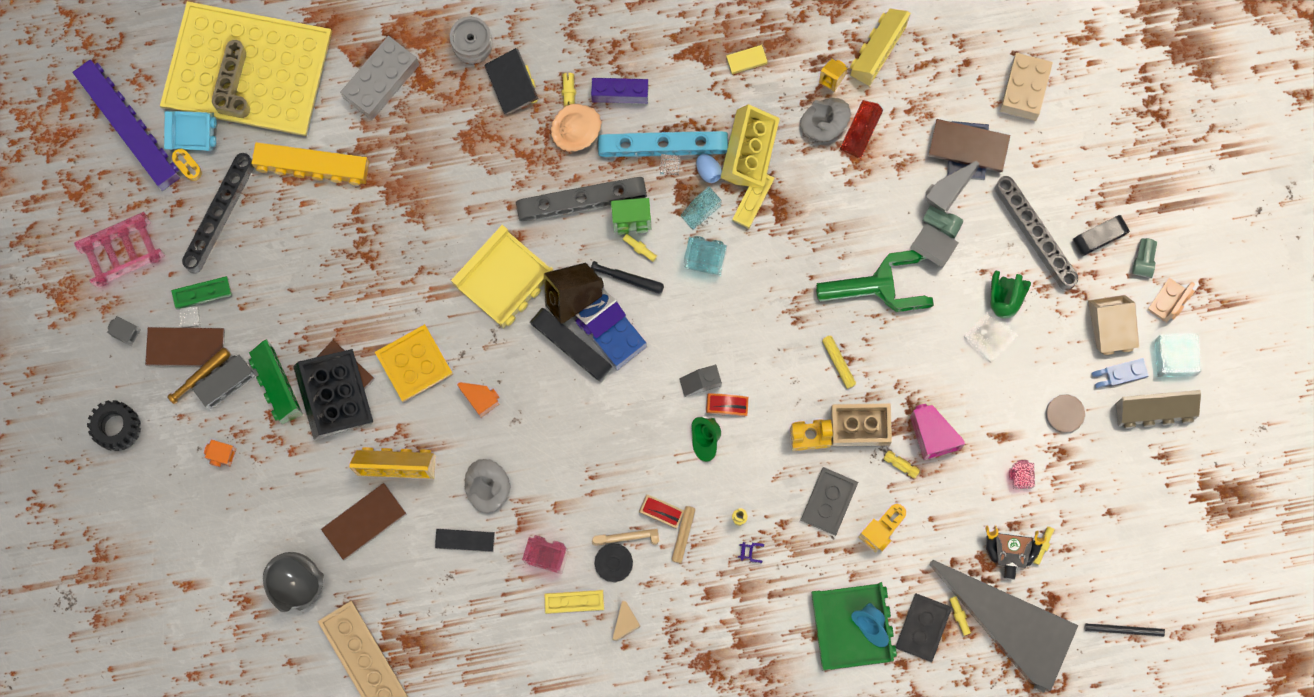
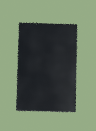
M515 48L484 65L505 115H509L539 99L519 49Z
M915 593L897 640L896 649L932 663L952 607Z

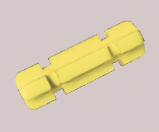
M888 451L884 456L885 461L893 463V466L904 473H909L908 475L912 478H916L920 472L919 468L916 466L912 467L911 463L900 456H895V453L892 451Z

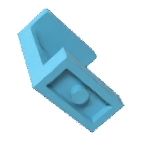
M165 111L164 149L212 151L213 147H216L214 128H216L217 119L214 117V113Z

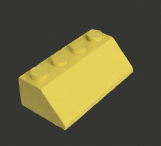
M890 8L886 14L883 12L878 21L880 25L877 29L873 28L869 35L870 41L868 44L864 43L859 53L861 55L859 59L855 58L850 66L852 69L850 76L868 86L872 84L906 29L910 12Z
M749 104L737 109L721 179L735 185L764 187L780 118Z

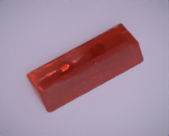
M862 100L840 147L841 151L857 158L862 157L883 112L878 103Z

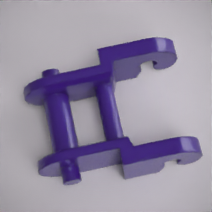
M746 542L739 544L741 546V555L737 558H741V561L749 559L752 563L763 562L762 560L752 559V551L754 546L764 547L765 544L753 542L752 545L745 544ZM746 547L750 548L749 557L745 556Z

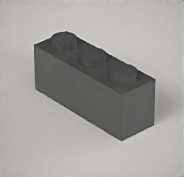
M240 355L230 357L226 361L227 364L221 368H215L209 377L200 379L195 383V387L192 388L208 410L256 376Z

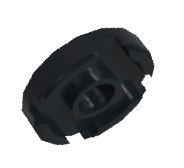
M611 543L598 551L595 556L594 565L596 572L602 579L607 582L616 583L623 581L629 576L633 568V559L626 547L621 544Z

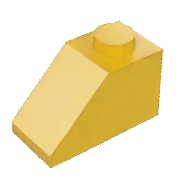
M831 59L822 68L819 83L835 92L846 76L848 68L842 61Z

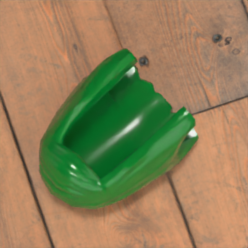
M995 270L991 281L990 306L996 316L1002 319L1011 318L1020 310L1030 289L1031 282L1023 280V276L1020 274H1016L1015 279H1008L1002 276L999 280L1000 271Z

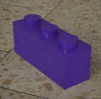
M592 78V103L648 104V79Z

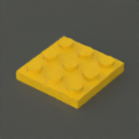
M425 324L375 352L402 402L453 375Z

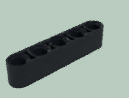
M541 308L531 319L530 324L599 382L611 370L612 366L564 324H561L546 309Z

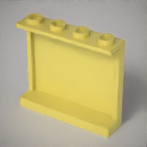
M501 225L454 276L451 282L504 329L506 325L510 326L515 321V315L519 311L523 312L527 308V302L532 297L536 298L541 292L540 288L544 285V273L554 270L512 236L506 227Z

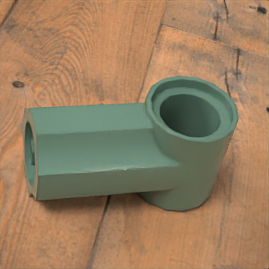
M932 206L928 208L922 220L940 229L942 233L951 238L957 236L964 222L959 216L951 213L946 214Z
M1141 238L1132 274L1148 278L1153 277L1156 265L1154 258L1157 241L1150 238Z

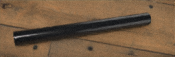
M1085 623V631L1165 636V629Z

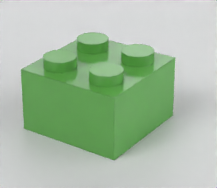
M649 198L611 201L614 233L618 232L619 235L629 234V231L646 233L648 230H652Z

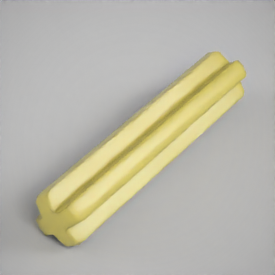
M829 335L823 338L822 342L846 388L854 387L856 382L833 337Z

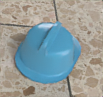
M869 603L861 611H854L852 613V620L871 643L878 647L888 645L889 638L883 628L885 616L880 610Z

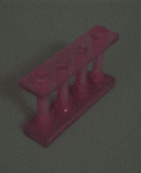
M145 212L74 242L76 249L81 254L87 255L96 277L89 279L92 285L95 287L106 286L109 281L149 263H157L161 261L162 257H165L164 252L160 248L155 250L146 229L151 221ZM134 230L139 231L148 251V254L139 258L128 236ZM116 238L122 239L131 260L121 266L111 245L112 240ZM98 246H104L113 267L112 270L102 273L94 254V248Z

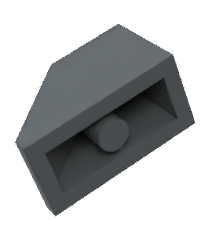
M716 364L698 369L679 378L684 397L722 386Z

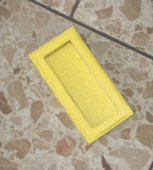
M762 45L726 55L731 74L768 63Z

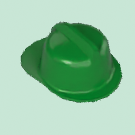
M697 417L691 424L693 450L700 460L708 462L714 459L716 455L717 442L721 437V428L715 418Z

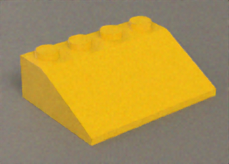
M362 447V450H356L349 468L357 476L435 479L436 455L431 453V450L421 449L419 453L412 452V449H401L400 452H393L391 448H381V451H374V448Z

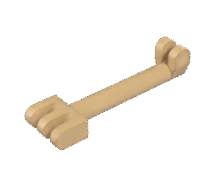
M658 529L613 535H598L593 537L592 544L599 546L606 545V543L650 537L651 543L657 545L659 534Z

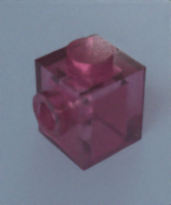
M1017 460V463H1014L1012 468H1009V479L1013 481V489H1032L1035 487L1034 463H1029V460Z

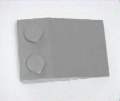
M975 161L937 181L935 185L931 184L925 192L927 196L926 201L938 210L946 213L978 170L979 163Z

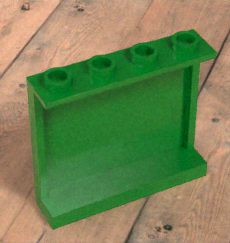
M882 582L811 592L822 671L894 661V657H897L896 647L891 643V637H894L892 625L889 626L888 623L891 613L890 607L886 606L885 603L888 593L887 587H883ZM871 603L885 616L883 628L889 638L887 646L878 647L865 637L852 620L851 616L854 611H861L867 604Z

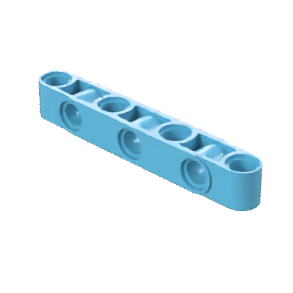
M723 131L625 133L598 136V155L601 157L726 154L728 149V133ZM703 140L706 144L700 147L696 145V142ZM661 141L668 143L666 147H660L658 144ZM623 142L630 143L628 148H622L620 145Z

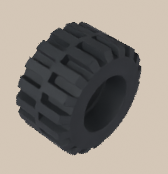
M107 400L104 405L102 403L98 404L99 408L97 410L93 408L92 412L94 414L92 416L89 415L90 423H87V427L90 429L88 433L92 436V440L98 445L110 451H119V449H127V445L132 446L134 444L132 440L138 439L139 436L136 434L141 430L138 427L141 423L137 418V413L131 407L117 400H113V402ZM113 416H121L123 419L121 431L116 435L108 436L105 432L107 421Z

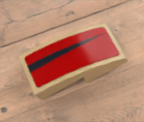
M646 494L639 513L677 529L684 510Z

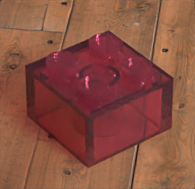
M534 535V538H528L522 560L527 565L562 574L569 552L564 543L558 541L548 543L546 538Z

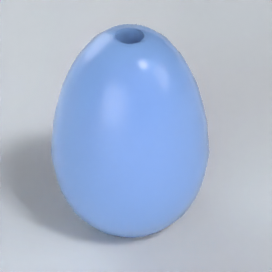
M707 154L699 155L696 166L700 177L708 183L717 182L721 178L722 173L720 164Z

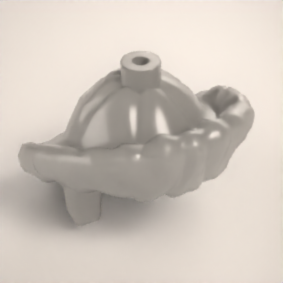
M833 97L821 101L815 100L800 120V127L803 133L819 141L833 140L843 132L850 121L851 112L849 104L843 99Z
M478 459L468 467V471L465 474L464 487L466 495L473 507L478 511L485 513L494 512L507 500L511 488L509 478L497 462H493L490 459Z

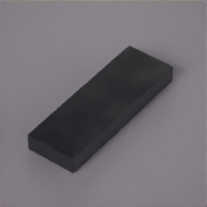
M436 529L435 549L494 552L495 532Z

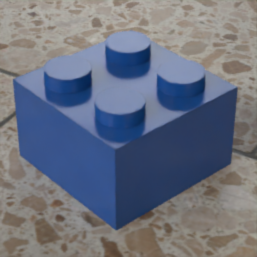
M626 317L622 318L597 339L593 337V342L616 370H619L647 348L646 341Z

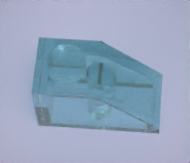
M708 187L690 203L680 216L693 230L721 207L722 200Z

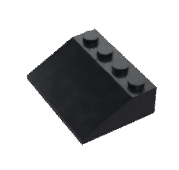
M353 349L298 361L293 366L314 440L374 422Z

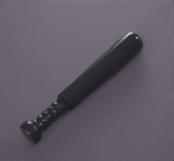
M596 261L592 262L591 268L596 272L657 294L663 292L664 284L618 269L613 270L598 265Z

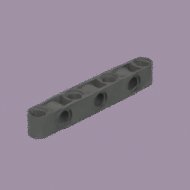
M634 177L519 199L516 201L519 221H530L610 206L611 201L646 198L647 192L644 178ZM616 189L624 191L622 195H615L613 192ZM579 196L586 197V200L582 203L578 202L576 199ZM542 203L549 204V207L545 210L539 208Z

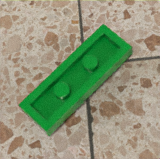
M227 276L171 290L177 310L232 296Z

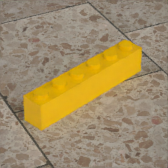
M255 142L251 163L256 171L261 173L274 171L278 175H286L288 173L298 178L310 176L312 179L320 181L323 178L330 179V181L335 183L347 181L349 184L359 186L360 183L366 184L369 168L367 157Z

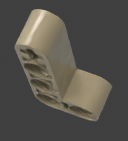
M231 40L226 45L212 96V104L220 114L244 118L249 115L250 107L243 97L236 96V91L246 58V50L238 40ZM235 65L234 70L228 71L230 66ZM231 83L229 88L223 89L224 84ZM220 101H226L223 106H218ZM244 104L243 109L236 110L238 105Z

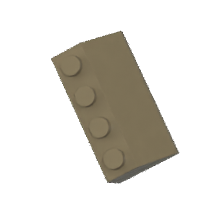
M1201 390L1122 397L1115 403L1118 426H1124L1125 429L1135 428L1138 424H1143L1144 427L1155 426V423L1163 422V425L1175 424L1174 421H1182L1183 424L1192 423L1200 415Z

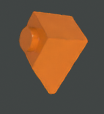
M463 382L457 384L481 418L500 405L497 400L500 397L494 389L489 390L484 385Z

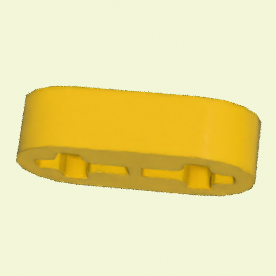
M184 149L175 150L172 154V160L185 177L190 181L200 179L202 170L188 152ZM179 155L184 156V159L186 160L185 164H183L182 161L179 160ZM189 166L195 170L196 174L194 176L187 169Z

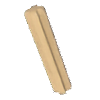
M685 507L672 556L673 562L681 563L683 560L695 514V508Z

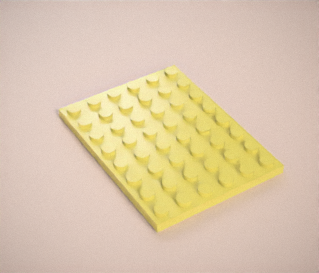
M187 1L160 107L174 111L211 112L219 120L307 136L332 30ZM231 40L240 41L246 50V58L236 91V96L243 97L250 107L249 115L244 118L220 114L212 104V96L226 45ZM235 65L230 66L228 71L234 70ZM231 83L224 84L223 89L229 88ZM220 101L218 106H223L226 101ZM244 104L238 105L236 110L243 109Z

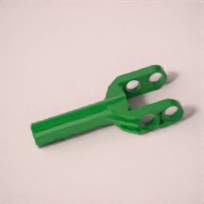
M914 250L889 253L873 276L821 282L816 285L819 302L876 295L895 312L926 309L934 306L933 297L925 295L895 299L896 294L891 267L915 264L926 259V257Z

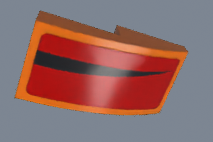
M708 393L706 413L745 417L748 414L749 397Z

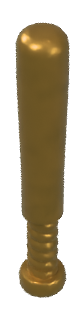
M222 348L189 377L186 383L173 394H168L167 398L173 404H176L178 398L190 388H193L196 382L208 376L215 368L224 363L231 356L230 351L227 348Z

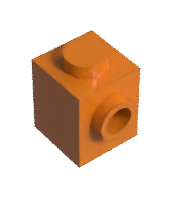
M211 439L210 444L207 443L204 454L205 458L210 461L209 464L221 467L222 464L231 467L237 448Z

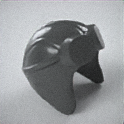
M285 552L279 554L268 562L263 572L265 593L270 602L280 612H288L292 608L299 611L306 609L316 601L323 588L324 574L318 570L316 564L309 557L301 553Z

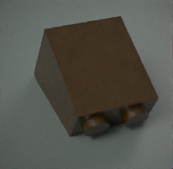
M586 262L544 273L545 306L561 324L565 323L602 297L603 280Z

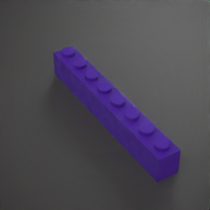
M91 59L72 73L161 191H164L180 179L177 174L179 169L173 162L169 164L166 160L169 157L163 148H157L155 144L158 141L151 133L148 135L145 132L147 127L141 119L136 120L134 117L136 112L130 105L126 107L123 103L126 99L120 91H114L113 87L115 84L109 77L105 78L102 75L105 71L99 63L94 64Z

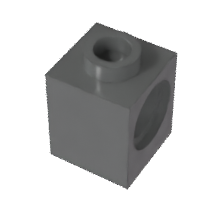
M116 316L115 319L110 321L107 333L132 346L140 329L136 325Z

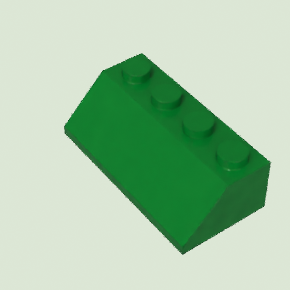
M266 339L249 352L251 359L248 360L252 369H256L258 372L256 379L260 387L264 386L266 390L264 397L267 403H271L274 410L271 413L275 421L279 420L281 424H285L302 416L303 412L274 347Z

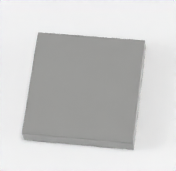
M926 223L910 248L943 268L959 242Z

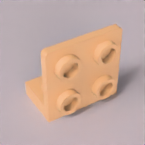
M1169 278L1147 310L1166 323L1170 319L1174 320L1183 310L1184 306L1182 304H1185L1195 292L1192 289L1195 284L1191 282L1184 288Z

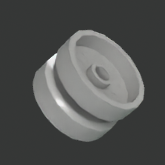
M473 16L463 17L456 21L451 28L449 35L450 43L458 59L465 63L474 64L480 63L489 56L493 43L490 29L483 20Z

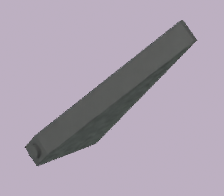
M932 560L930 562L931 568L953 594L957 596L959 601L1026 680L1034 685L1033 689L1042 693L1051 691L1079 625Z

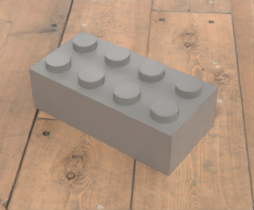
M387 36L340 93L344 100L370 120H373L420 64L416 56L390 36Z

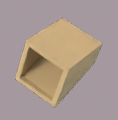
M1126 295L1088 300L1097 350L1104 355H1110L1119 350L1131 352L1134 350L1133 348H1139L1136 305L1133 300Z

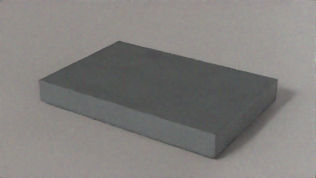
M823 467L800 521L836 536L859 482Z

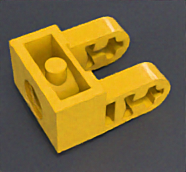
M831 419L814 420L811 424H805V421L792 423L790 426L792 451L831 448V439L833 437ZM812 430L815 432L816 437L808 439L805 436V432Z
M901 504L892 505L879 521L873 519L858 538L875 553L879 549L883 551L892 541L889 537L905 518L906 509ZM898 513L899 515L891 522L890 518L892 515Z

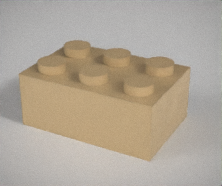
M1016 53L1012 62L1000 112L1036 121L1040 115L1053 62Z
M891 403L832 404V446H890L892 443Z

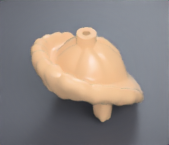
M566 105L558 112L554 121H552L551 137L556 146L568 152L589 147L598 137L602 121L600 115L594 108L586 105Z

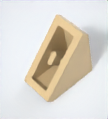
M626 601L621 603L613 641H618L640 628V624Z

